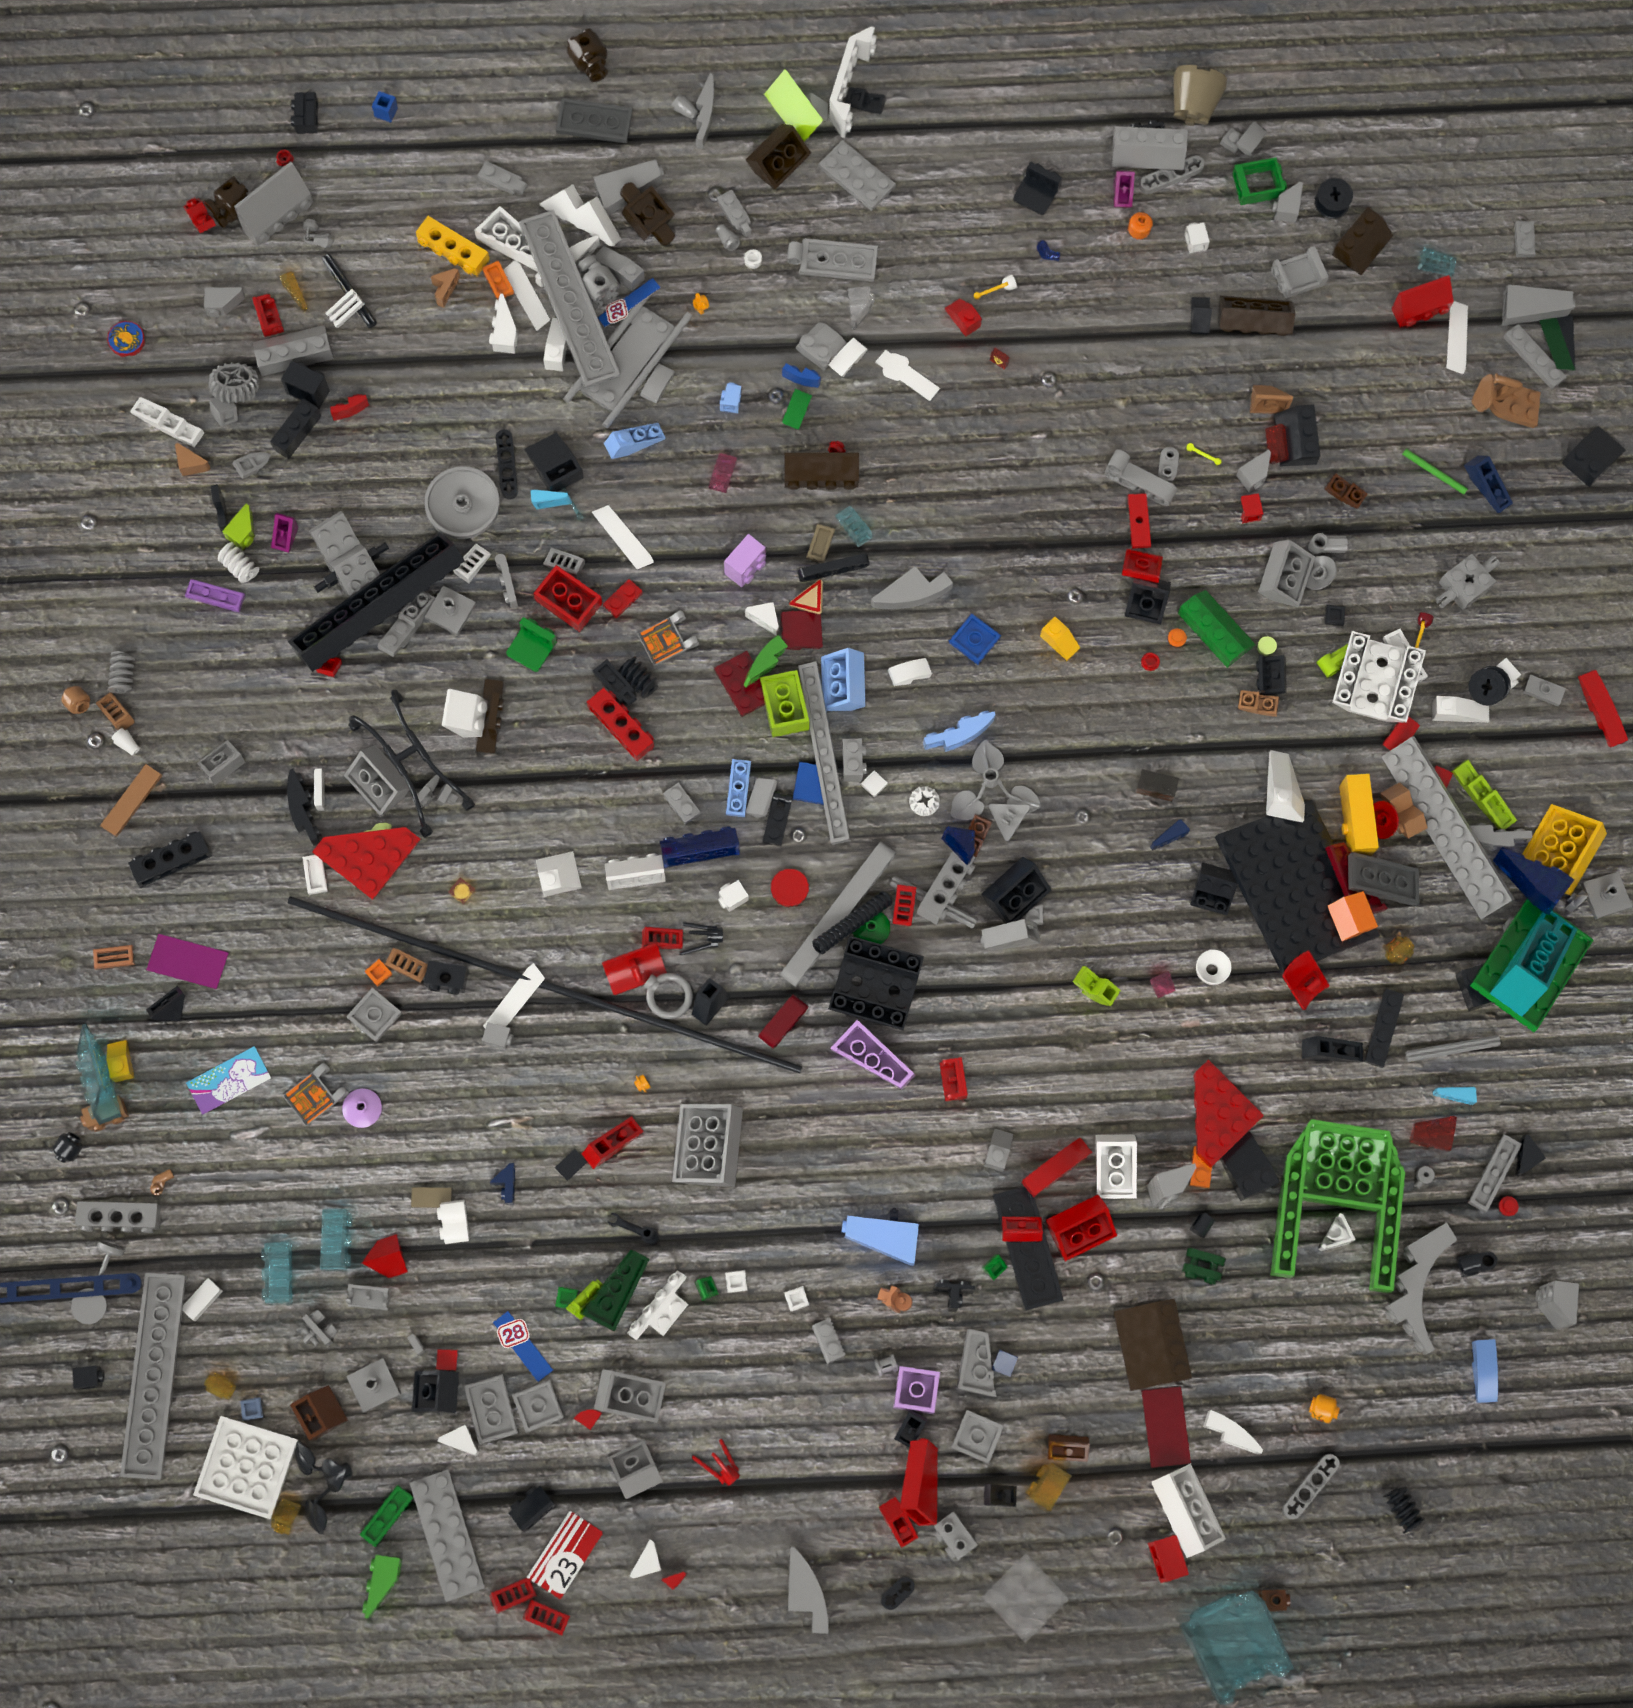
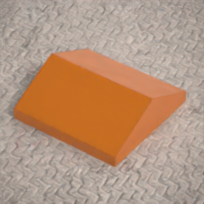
M1364 891L1343 897L1328 905L1342 942L1378 928Z

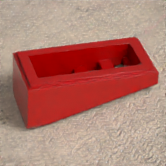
M897 884L892 924L912 925L917 887ZM900 891L912 892V895H900ZM899 899L911 900V903L899 902ZM898 907L910 908V910L902 911L898 910ZM897 914L909 917L908 919L897 918Z
M645 926L642 930V947L657 943L658 949H682L683 930ZM649 934H652V942L649 941ZM657 934H660V942H657ZM665 934H668V943H665ZM673 934H676V944L672 943Z
M526 1577L492 1592L489 1596L496 1613L499 1614L537 1595L530 1579ZM522 1584H524L526 1587V1590L528 1592L527 1596L524 1595V1592L521 1587ZM514 1588H517L520 1599H517ZM509 1591V1594L513 1601L511 1603H509V1600L506 1596L505 1592ZM499 1595H501L503 1599V1602L505 1604L504 1606H501L500 1601L498 1599Z
M530 1600L523 1616L524 1620L561 1636L570 1618L569 1615L534 1600ZM535 1606H537V1607H539V1608H538V1610H537V1612H536V1615H535V1617H534V1619H533V1618H531V1615H532V1613H533V1611H534ZM543 1609H544V1610H546V1613H545V1615H544V1617H543L542 1622H540V1621H539V1618H540V1616H541V1614H542V1611H543ZM551 1613H553L554 1615L551 1620L550 1625H547L549 1616ZM558 1616H560L562 1618L558 1625V1628L556 1629L554 1628V1626L558 1619Z

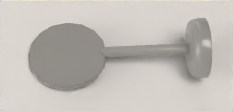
M98 1241L97 1248L106 1253L98 1275H104L111 1255L122 1256L125 1249L123 1247L106 1241ZM94 1288L83 1289L79 1292L94 1291ZM104 1295L73 1298L71 1303L73 1316L83 1324L97 1323L106 1313V1298Z

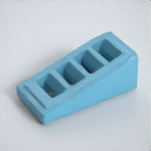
M531 490V502L536 509L572 503L568 493Z
M1440 1087L1433 1091V1096L1468 1105L1477 1103L1475 1087Z

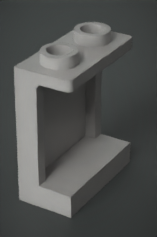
M1315 246L1308 248L1305 254L1281 262L1279 259H1276L1271 267L1272 275L1274 278L1276 277L1279 291L1284 294L1285 299L1324 286L1329 278Z

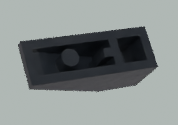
M1321 1036L1302 1039V1059L1363 1062V1043Z

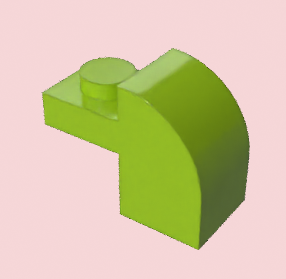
M1082 966L1073 980V983L1083 990L1082 993L1085 996L1106 1006H1111L1121 991L1110 980L1099 978L1086 966Z

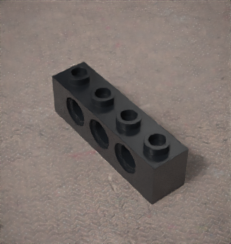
M191 832L184 839L173 840L163 848L157 847L152 849L147 855L134 857L128 864L136 883L141 888L212 857V854L202 833ZM186 847H192L189 853H183ZM168 855H174L171 861H165ZM156 862L153 869H147L149 863Z

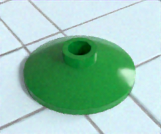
M881 912L852 933L856 938L882 944L890 934V922ZM872 923L875 925V928L869 929L868 925Z

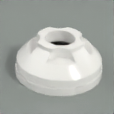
M1208 950L1199 956L1196 962V972L1198 977L1206 984H1221L1231 973V962L1223 952ZM1212 964L1217 967L1215 975L1207 973L1206 967Z

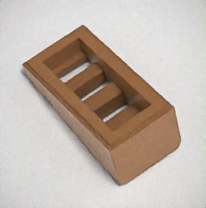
M111 692L96 702V705L117 731L121 728L126 730L135 723L131 715ZM112 700L114 701V702L111 703L109 706H107L106 708H104V706H106V705H107L108 703H110Z
M394 947L385 962L387 968L419 983H422L428 965ZM399 956V959H398L396 965H394L393 963H394L396 957ZM404 959H406L407 961H406V963H405L403 969L400 968V966H401V964L403 963ZM411 963H415L411 971L408 972ZM418 966H421L422 968L418 976L414 975Z

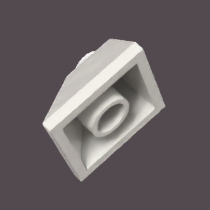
M573 851L536 860L544 897L582 888Z

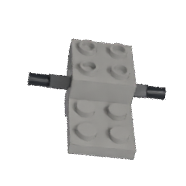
M343 512L336 513L309 530L324 557L325 563L331 571V574L323 578L324 581L313 586L317 593L339 583L346 595L350 597L380 575L373 561L378 559L381 553L389 550L388 545L384 542L377 548L373 547L367 551L358 541Z

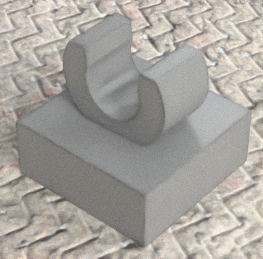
M445 784L442 786L434 802L440 806L445 802L453 805L458 797L450 793L452 788Z

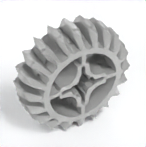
M232 362L231 364L224 363L223 366H217V369L212 370L208 382L212 395L216 399H220L221 402L227 401L228 404L231 402L237 404L240 401L244 403L245 400H251V397H255L256 392H258L260 384L256 370H253L252 366L247 367V364L241 365L240 362L237 364Z

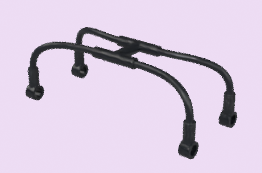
M393 689L390 699L395 706L407 737L413 744L412 746L396 755L390 745H387L384 739L355 715L350 716L348 726L352 731L360 729L361 726L365 727L381 743L383 750L409 786L421 823L419 832L423 838H426L433 833V830L425 823L419 798L407 774V770L401 763L402 760L418 752L423 761L427 762L430 768L463 798L462 806L466 811L472 809L475 803L430 760L431 757L414 732L409 729L403 717L399 704L404 698L397 690Z

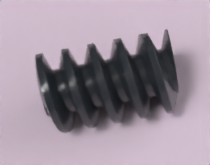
M634 656L620 667L619 672H621L623 677H626L627 682H631V686L636 688L637 693H641L642 698H647L658 688V685H655L657 678L650 679L652 673L645 674L647 667L640 669L642 662L635 663L637 657Z
M1407 1487L1396 1488L1383 1496L1390 1497L1386 1502L1387 1505L1394 1504L1391 1512L1398 1511L1394 1518L1402 1519L1399 1527H1407L1403 1534L1415 1529L1424 1520L1423 1516L1416 1517L1420 1513L1419 1509H1413L1416 1503L1414 1501L1408 1502L1412 1496L1411 1494H1405L1408 1490Z

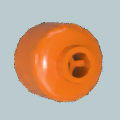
M1144 212L1135 213L1129 220L1128 232L1135 239L1146 238L1152 229V219Z

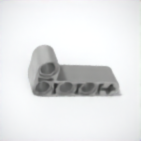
M1115 450L1106 467V477L1138 494L1147 493L1148 499L1160 505L1169 506L1177 491V487L1130 463V456L1126 452Z

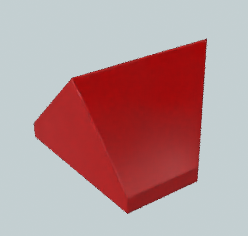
M397 1234L377 1240L362 1261V1264L389 1279L408 1273Z

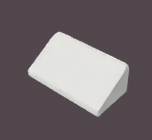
M207 1278L186 1301L182 1310L196 1322L223 1291Z

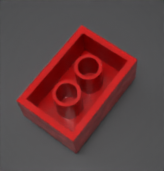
M555 565L533 593L537 603L578 632H581L602 605V597L557 565Z

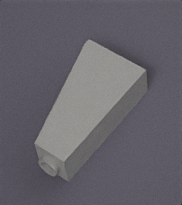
M655 159L595 176L594 184L599 200L609 216L627 205L620 195L621 189L626 183H634L643 193L650 186L655 188L662 184L661 176H664L662 166H658Z
M1508 285L1503 294L1502 326L1568 316L1570 311L1575 308L1576 301L1573 299V292Z

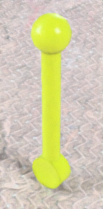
M1192 443L1187 444L1186 449L1188 451L1193 450L1214 461L1216 465L1221 464L1220 458H1214L1195 448Z

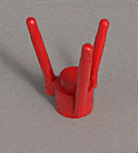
M720 1439L719 1442L730 1465L725 1466L716 1453H712L713 1458L722 1468L720 1474L693 1455L692 1459L715 1476L722 1484L726 1483L729 1486L740 1477L738 1473L740 1469L735 1465L723 1439Z

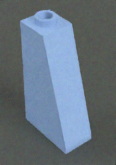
M847 1216V1221L843 1220L842 1232L845 1233L846 1239L911 1266L915 1264L919 1224Z

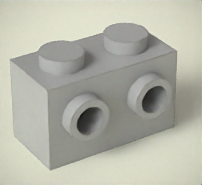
M862 738L843 739L842 741L843 782L862 781L863 774H866V763L862 761V756H866V745H862Z
M954 1511L938 1522L937 1525L933 1526L935 1529L933 1531L934 1536L939 1542L943 1540L947 1548H945V1551L951 1559L955 1557L956 1560H959L978 1546Z

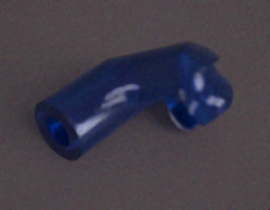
M1045 240L1038 242L1037 251L1043 259L1059 261L1060 252L1051 251Z

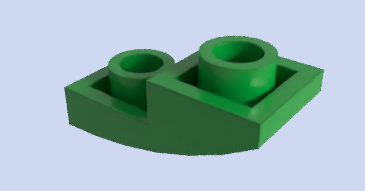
M795 389L782 423L799 430L812 395Z

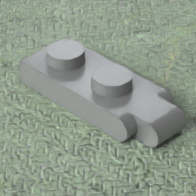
M485 161L477 175L478 179L512 195L515 192L522 195L527 187V184L522 181L523 179L520 176Z

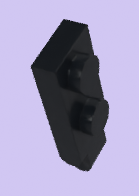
M607 659L593 670V674L608 690L614 693L619 703L624 701L627 706H630L637 700L633 694L635 692L634 688Z

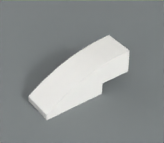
M1212 1410L1207 1412L1203 1427L1222 1433L1221 1442L1255 1454H1262L1263 1449L1241 1426Z

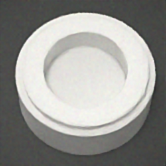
M755 249L748 250L744 255L745 265L751 269L758 268L762 264V254Z

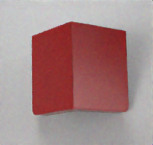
M1259 493L1241 496L1243 508L1241 515L1242 524L1260 521L1263 516V509Z

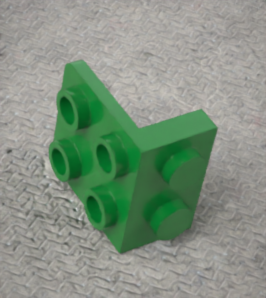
M523 617L519 622L521 630L511 643L506 654L514 661L534 672H538L556 645V636L551 629L547 627L544 629L538 626L539 624L535 620Z

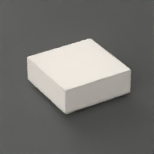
M873 771L861 783V786L874 798L888 785L876 771Z
M745 1270L725 1273L727 1293L747 1291Z
M803 1286L784 1292L790 1312L809 1306Z

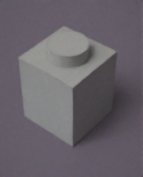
M487 1022L482 1042L484 1045L506 1050L507 1046H511L514 1035L511 1034L510 1028Z

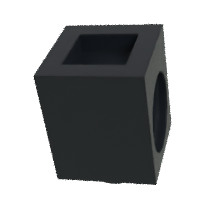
M100 1366L72 1368L73 1389L83 1390L102 1387V1382L105 1381V1374Z

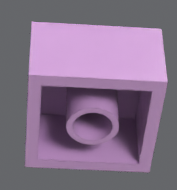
M748 534L725 559V575L740 587H743L745 583L749 584L754 578L753 574L757 570L760 571L766 564V547Z
M900 1366L893 1408L934 1414L940 1372Z

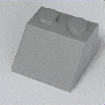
M645 1440L608 1457L625 1499L663 1482Z

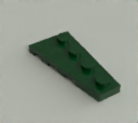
M630 1250L579 1314L615 1332L650 1259L634 1250Z

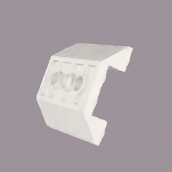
M1352 631L1332 703L1348 712L1385 722L1406 723L1426 650L1407 646L1404 649L1370 640V635ZM1379 658L1385 659L1387 666L1379 667L1377 660ZM1368 694H1375L1377 701L1375 703L1369 702L1367 700Z

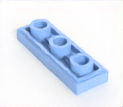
M732 759L726 815L745 817L751 761ZM740 785L742 788L736 789L735 787Z

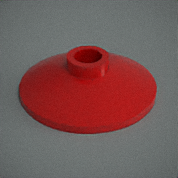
M1387 801L1375 802L1373 806L1377 838H1390L1398 828V813L1395 807Z

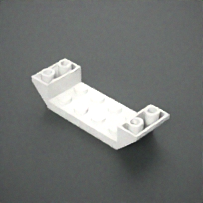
M872 26L849 37L830 97L829 118L842 138H845L846 133L850 132L852 127L853 112H850L851 105L842 102L843 97L846 98L848 82L852 80V69L856 66L857 59L869 61L870 56L874 55L876 50L877 35H874L875 27Z

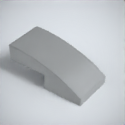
M1253 121L1236 142L1235 146L1249 156L1267 132Z
M658 364L646 382L640 396L657 403L665 393V388L674 377L675 371Z

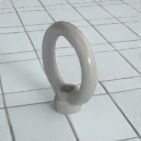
M664 973L657 977L652 974L643 986L647 989L646 999L649 1008L661 1018H679L689 1010L692 1004L693 993L691 986L685 978L678 974ZM664 981H675L684 989V1003L675 1011L660 1009L654 1000L656 988Z

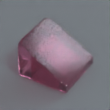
M1169 971L1150 980L1157 998L1176 991Z

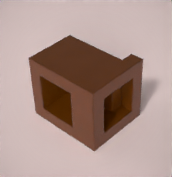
M1258 1590L1260 1611H1287V1607H1290V1595L1286 1594V1590ZM1275 1596L1279 1598V1603L1277 1605L1273 1603V1598Z

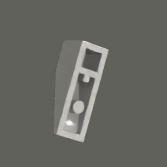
M605 246L595 254L597 262L599 261L602 266H607L614 277L630 291L634 292L645 280L644 270L631 259Z

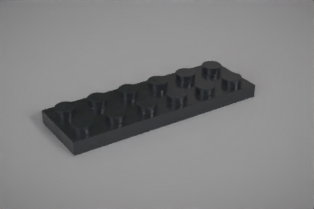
M1025 1186L993 1195L1001 1228L1002 1217H1040L1035 1197L1033 1198ZM1044 1229L1042 1241L1040 1242L1005 1241L1024 1310L1027 1311L1064 1301Z

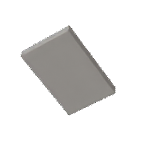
M503 1374L464 1385L479 1445L519 1434Z

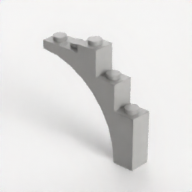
M1447 1223L1403 1248L1405 1259L1408 1263H1412L1413 1267L1395 1277L1396 1282L1394 1284L1400 1293L1403 1292L1404 1296L1385 1307L1387 1310L1385 1314L1391 1322L1398 1324L1403 1321L1405 1332L1413 1337L1415 1348L1419 1353L1422 1352L1423 1355L1435 1350L1427 1335L1423 1321V1288L1435 1260L1447 1247L1457 1241Z

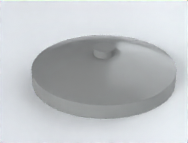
M460 466L447 469L432 480L427 488L424 504L427 517L437 531L451 538L469 539L484 533L492 526L499 513L500 498L496 485L488 475L472 467Z

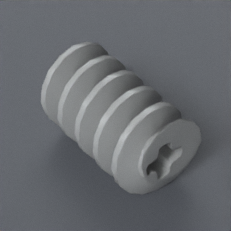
M111 652L112 658L110 663L112 665L109 667L111 672L109 673L110 680L108 681L110 687L107 690L117 694L132 690L133 687L127 684L133 683V680L128 678V676H133L134 673L128 670L134 668V665L129 662L135 661V658L125 652Z

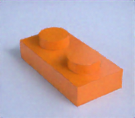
M499 261L482 268L497 300H499L500 293H503L504 298L514 294V290Z
M1194 1146L1192 1164H1196V1169L1190 1178L1189 1186L1210 1188L1212 1167L1209 1168L1196 1154V1146Z

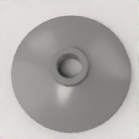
M1315 557L1306 584L1307 588L1311 590L1323 589L1334 580L1337 566L1330 557Z

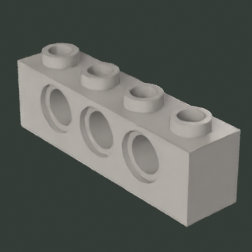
M955 846L919 905L916 914L936 925L940 919L944 920L949 911L947 910L948 905H953L958 897L956 895L957 890H962L967 882L965 880L966 875H971L976 865L973 863L976 857ZM954 869H957V870H959L961 873H959V874H958V873H955L953 870H954ZM944 884H948L952 888H946ZM935 899H940L943 903H937Z
M77 1201L75 1226L85 1232H93V1228H101L102 1232H113V1229H121V1232L132 1233L133 1229H141L142 1233H153V1230H159L161 1206L157 1203ZM101 1212L102 1219L99 1222H95L94 1216ZM122 1213V1220L115 1223V1215ZM141 1213L142 1220L139 1223H135V1215Z

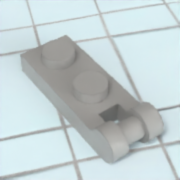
M498 554L495 557L497 569L502 571V575H499L501 586L505 585L507 592H503L505 602L510 603L511 609L516 608L518 604L505 555Z

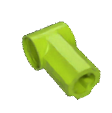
M1348 644L1332 654H1326L1316 662L1327 678L1333 676L1341 669Z

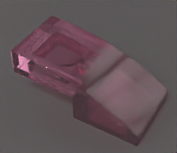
M719 453L708 489L727 493L732 473L737 463V457Z

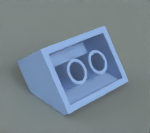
M846 648L822 656L821 676L826 710L853 711L865 707L864 652Z

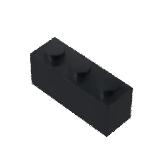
M302 399L270 442L273 450L290 459L321 418L319 409L305 399Z

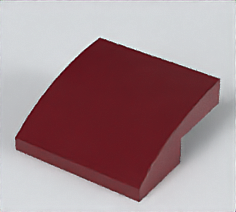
M808 611L780 613L782 640L788 646L786 649H821L823 647L821 614Z

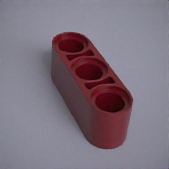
M793 994L764 1027L758 1037L774 1049L803 1016L809 1006Z

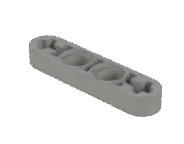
M1196 155L1185 159V173L1183 175L1176 174L1175 170L1162 169L1146 175L1141 179L1139 189L1144 194H1151L1197 175L1203 170L1204 160ZM1194 162L1195 164H1199V166H1192V164ZM1166 175L1169 180L1162 182L1159 176ZM1145 182H1147V184H1151V187L1149 188L1148 186H1144Z
M1324 1455L1284 1503L1282 1513L1285 1518L1297 1519L1338 1470L1339 1459L1335 1455ZM1333 1459L1332 1464L1334 1465V1468H1327L1325 1472L1328 1473V1476H1326V1474L1318 1468L1320 1466L1321 1469H1324V1467L1327 1465L1325 1460ZM1318 1473L1322 1476V1483L1320 1485H1315L1312 1482L1313 1474ZM1301 1489L1309 1491L1310 1497L1308 1500L1304 1501L1299 1497ZM1295 1497V1499L1299 1503L1303 1504V1506L1301 1508L1300 1505H1297V1507L1295 1508L1296 1515H1289V1509L1287 1507L1294 1506L1296 1501H1293V1498Z

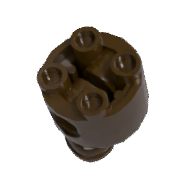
M588 28L576 37L568 39L567 54L577 69L585 72L591 82H598L604 79L608 74V70L604 67L608 51L596 32Z
M233 176L213 192L214 201L212 199L204 200L205 205L213 213V217L223 229L226 228L228 223L239 219L234 206L247 196L248 190Z

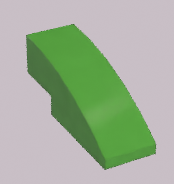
M779 635L773 638L756 657L747 673L744 682L745 687L772 671L779 661L777 658L783 655L788 647Z

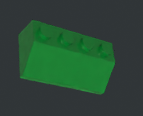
M1206 590L1195 594L1180 606L1178 615L1227 668L1256 645Z

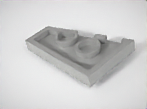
M967 1329L956 1389L996 1397L988 1333Z

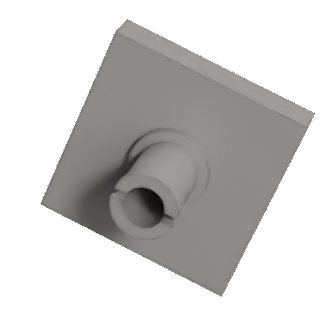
M443 585L424 617L426 620L458 636L477 604L475 601Z
M1619 872L1581 884L1583 891L1589 894L1587 901L1595 920L1633 907Z
M384 1358L347 1376L363 1413L401 1395Z

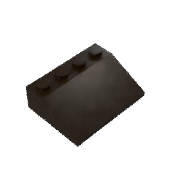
M1175 1298L1113 1312L1130 1391L1192 1379Z

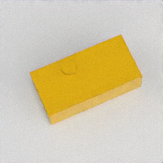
M1370 774L1346 775L1339 785L1344 821L1342 823V834L1346 837V845L1351 853L1355 852L1372 857L1379 846Z

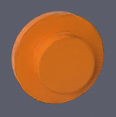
M1178 628L1171 630L1168 634V642L1174 647L1183 646L1187 640L1186 633Z

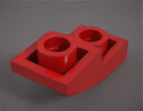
M362 394L348 397V404L339 403L330 407L332 418L335 421L353 416L367 408L369 402L367 396Z
M1408 716L1406 723L1398 722L1394 726V730L1382 745L1391 751L1407 739L1413 737L1420 725Z

